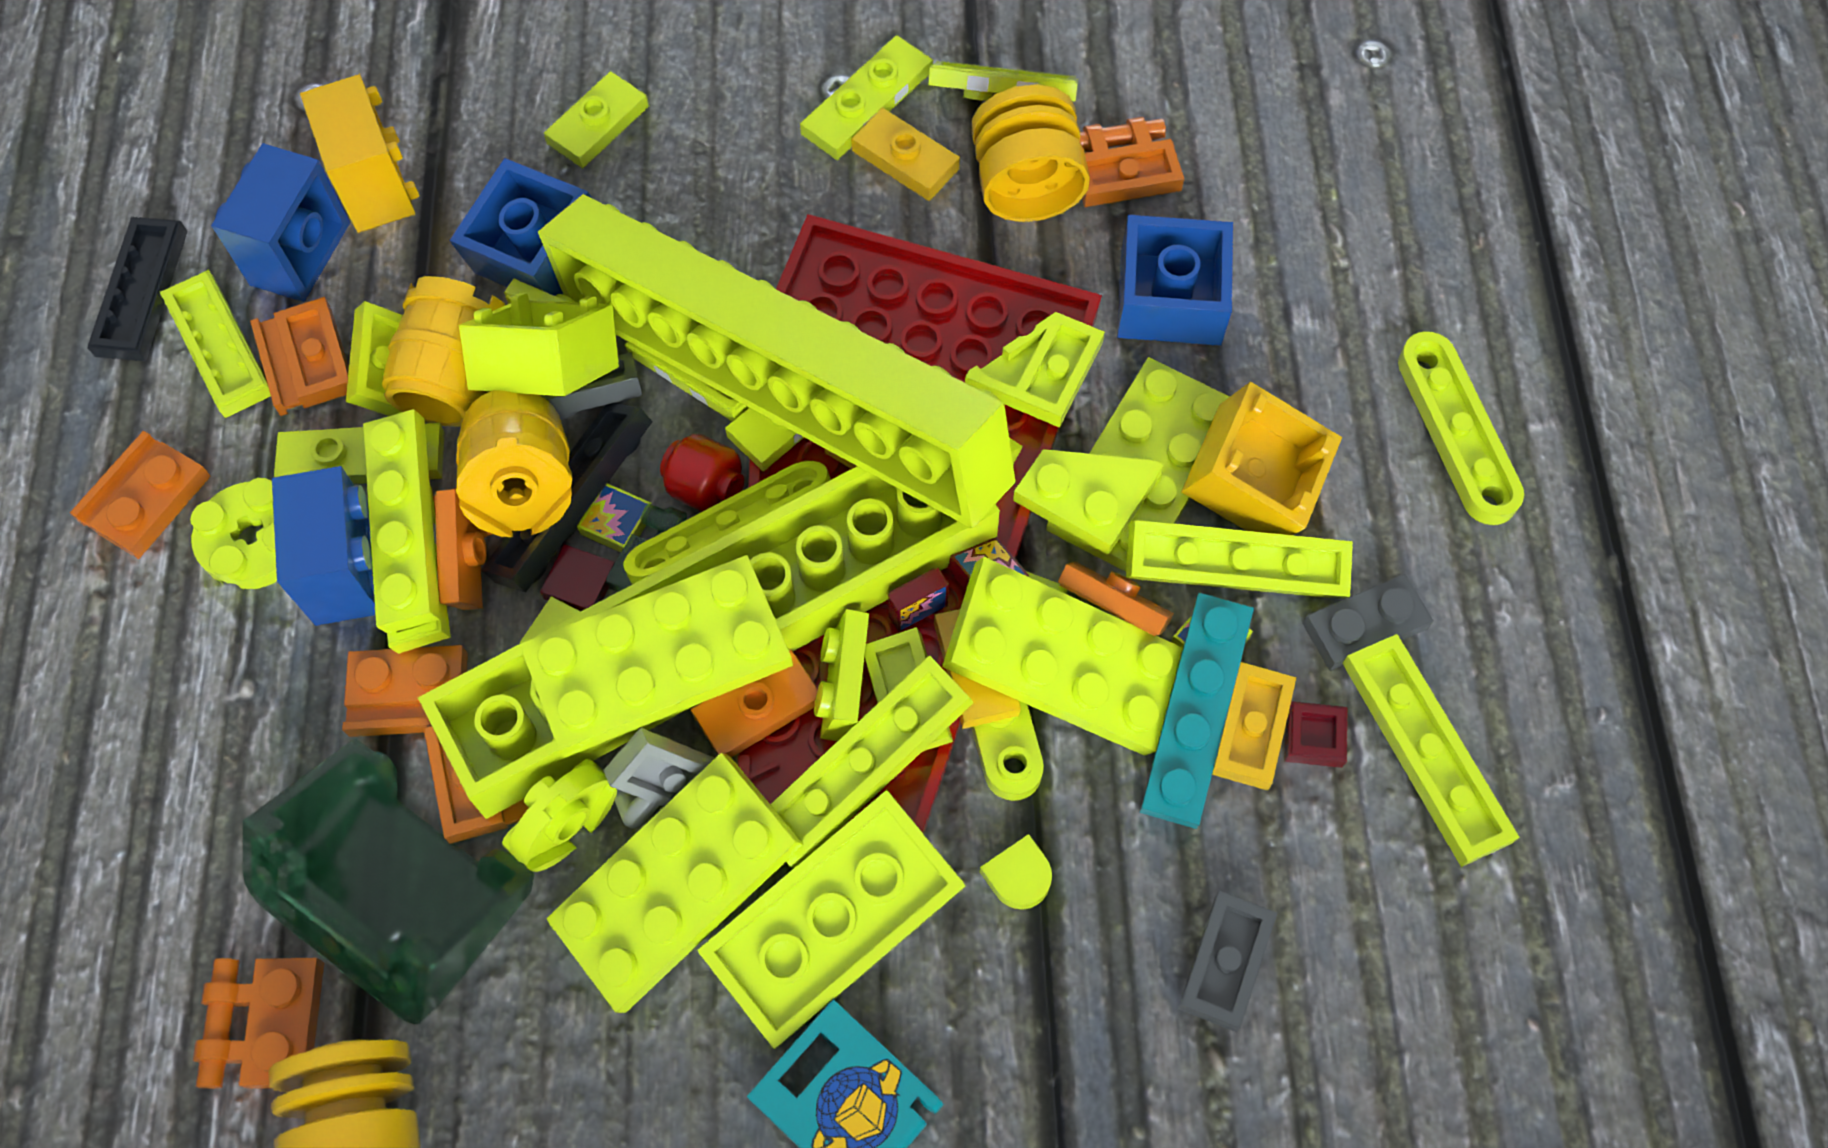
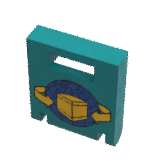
M834 999L747 1095V1098L799 1148H908L927 1125L923 1118L910 1107L915 1099L935 1115L944 1105L928 1087ZM820 1034L837 1053L796 1098L779 1080Z

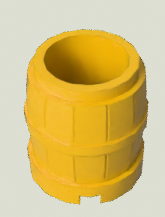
M424 276L418 278L416 287L411 283L402 304L405 312L388 346L389 355L382 381V386L385 390L384 396L387 402L401 412L414 409L425 418V422L440 423L441 426L460 427L470 405L480 396L488 393V391L468 390L459 325L474 319V312L481 308H491L493 311L505 306L500 299L492 295L488 304L481 299L473 297L476 289L475 286L445 277Z
M493 390L475 400L464 415L460 435L457 438L456 492L463 515L481 530L499 537H513L512 531H524L527 529H531V535L537 534L561 520L571 504L572 473L568 465L569 443L558 412L544 397L535 394Z

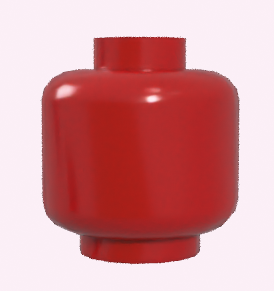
M691 434L682 440L673 442L664 453L660 464V474L663 477L665 491L673 499L700 512L741 492L744 486V476L741 474V459L737 452L731 447L702 434Z

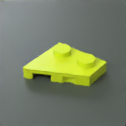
M1055 312L1037 324L1032 333L1026 336H1019L1004 346L1002 355L982 369L977 365L970 369L965 377V383L978 390H988L999 400L1003 401L1005 405L1060 428L1103 344L1105 332Z
M1043 449L1015 489L1013 501L1109 555L1162 475L1164 464L1158 460Z

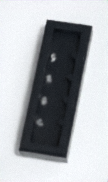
M131 217L87 346L94 357L146 362L165 304L160 292L171 286L188 230L182 221Z

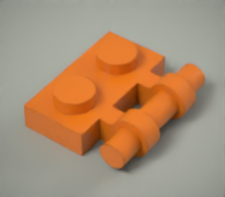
M1142 116L1127 119L1124 125L1102 128L1100 124H1093L1083 127V131L1080 132V144L1084 151H1086L1085 157L1090 176L1088 191L1082 197L1084 207L1182 191L1184 176L1172 139L1152 142V140L1162 139L1166 136L1163 118L1145 121ZM1129 144V146H1123V147H1117V148L1108 149V147H1114V146H1120V145Z
M231 958L214 959L211 982L204 984L201 1000L203 1005H207L203 1039L195 1041L193 1061L199 1062L196 1087L207 1089L222 1088L226 1064L241 1063L238 1086L247 1089L271 1088L268 1070L273 1064L290 1056L314 1049L325 962L318 958L255 959L252 984H237L240 961ZM234 1007H249L245 1040H229Z

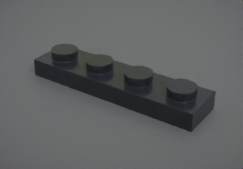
M617 403L605 405L569 453L568 465L572 473L571 504L561 520L545 531L531 535V529L512 531L513 537H505L481 568V571L494 583L526 593L531 585L543 576L548 562L562 543L577 530L580 519L606 484H610V479L626 457L638 448L641 437L653 422L647 414L639 407Z

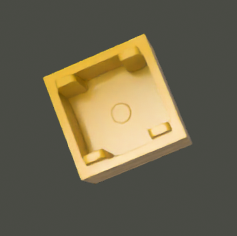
M358 74L301 92L300 96L325 170L357 233L415 215L411 200L418 198L419 193L413 181L405 183L397 163V161L402 159V154L397 145L400 140L393 126L384 128L375 109L376 105L382 103L377 87L371 86L366 88L361 75Z
M1250 381L1219 405L1181 493L1245 531L1295 535L1307 527L1342 437Z

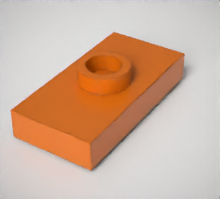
M456 489L436 491L437 572L440 604L462 610L483 608L481 565L486 560L484 537L480 533V529L463 515L459 506V497Z
M1078 562L1066 564L1058 580L1059 586L1153 636H1159L1163 633L1174 615L1171 611L1138 595L1141 588L1139 584L1113 571L1106 578Z
M792 650L789 652L792 657L793 666L704 701L691 709L694 719L717 755L724 753L732 758L814 708L818 689Z

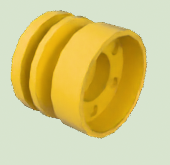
M1039 84L1023 85L996 93L980 105L972 118L971 133L975 144L976 159L980 164L979 177L983 199L991 213L1005 220L1019 222L1038 221L1062 214L1079 203L1088 191L1090 176L1085 152L1080 144L1081 133L1077 124L1075 106L1069 95L1056 87Z
M397 1040L342 1041L323 1045L273 1064L268 1070L270 1087L275 1091L287 1093L276 1097L271 1103L272 1114L276 1117L304 1119V1124L290 1129L275 1138L274 1148H421L417 1113L414 1110L386 1109V1103L396 1100L414 1089V1080L410 1074L397 1073L412 1063L410 1046L407 1042Z

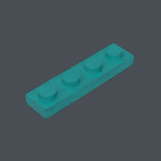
M1198 593L1139 813L1197 829L1200 825L1254 610L1253 607Z

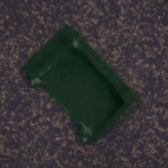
M354 738L242 821L243 879L249 893L264 910L395 1015L407 1023L417 1025L421 1024L440 1006L528 898L532 891L535 873L528 869L524 863L519 862L510 852L493 849L488 851L478 862L456 844H449L444 835L397 800V770L393 762L385 754L379 751H372L358 739Z

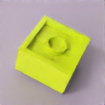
M518 293L511 296L510 304L493 311L491 308H481L474 312V319L459 325L468 390H501L520 394L566 396L619 367L612 304H597L595 296H586L580 299L579 303L533 301L529 300L527 293Z

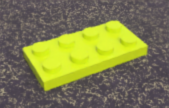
M1150 357L1147 358L1089 454L1158 460L1163 463L1162 475L1131 522L1143 520L1176 524L1191 499L1181 493L1219 405L1228 399L1229 396ZM1050 521L1047 522L1046 531L1126 572L1129 525L1110 554L1107 555Z
M748 555L520 643L555 743L563 758L793 666L791 654Z
M983 557L974 564L942 667L1146 756L1156 752L1183 648L1163 638L1153 636L1126 621L989 558Z
M720 753L551 913L546 920L615 1013H626L804 844L729 755Z
M886 790L697 951L773 1049H776L963 890L966 884Z

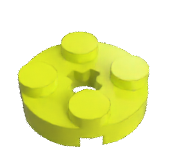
M255 478L249 482L232 485L214 495L209 501L196 506L190 518L193 526L191 535L192 550L199 564L212 578L221 583L224 581L228 584H237L241 589H258L277 582L271 480ZM253 525L255 527L262 525L263 528L256 532L257 541L253 544L248 545L243 539H239L240 534L246 528Z
M590 758L580 762L571 772L561 777L558 781H555L551 776H547L537 782L526 794L524 803L529 809L520 821L505 835L502 844L519 862L524 863L530 871L539 872L550 868L577 848L570 839L583 826L592 833L600 825L615 801L617 789L610 787L603 769Z

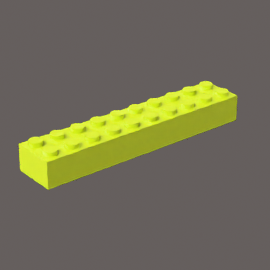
M584 194L538 231L563 294L572 298L577 303L586 296H595L597 304H612L615 334L962 524L973 528L1015 483L1004 402L999 400L990 391L985 389L978 390L952 377L939 366H930L906 354L901 348L892 343L885 344L861 332L850 322H841L817 310L816 307L805 300L798 301L776 290L765 280H756L736 270L724 260L717 261L697 251L688 242H679L659 232L647 222L641 223L622 214L613 205H604Z
M856 466L532 638L748 555L789 651H795L824 635L828 627L835 629L846 609L866 612L888 600V594L891 590L933 568H939L940 571L947 568L951 555L997 537L1000 510L995 504L973 528H970ZM520 644L418 697L469 800L485 819L523 800L528 791L541 779L551 776L555 781L559 780L571 772L583 760L590 758L594 761L627 743L640 729L637 728L563 758L558 751ZM682 710L680 712H677L675 714H672L670 716H667L665 718L642 726L641 728L651 730L652 728L660 725L661 723L671 719L672 717L682 713L685 710Z

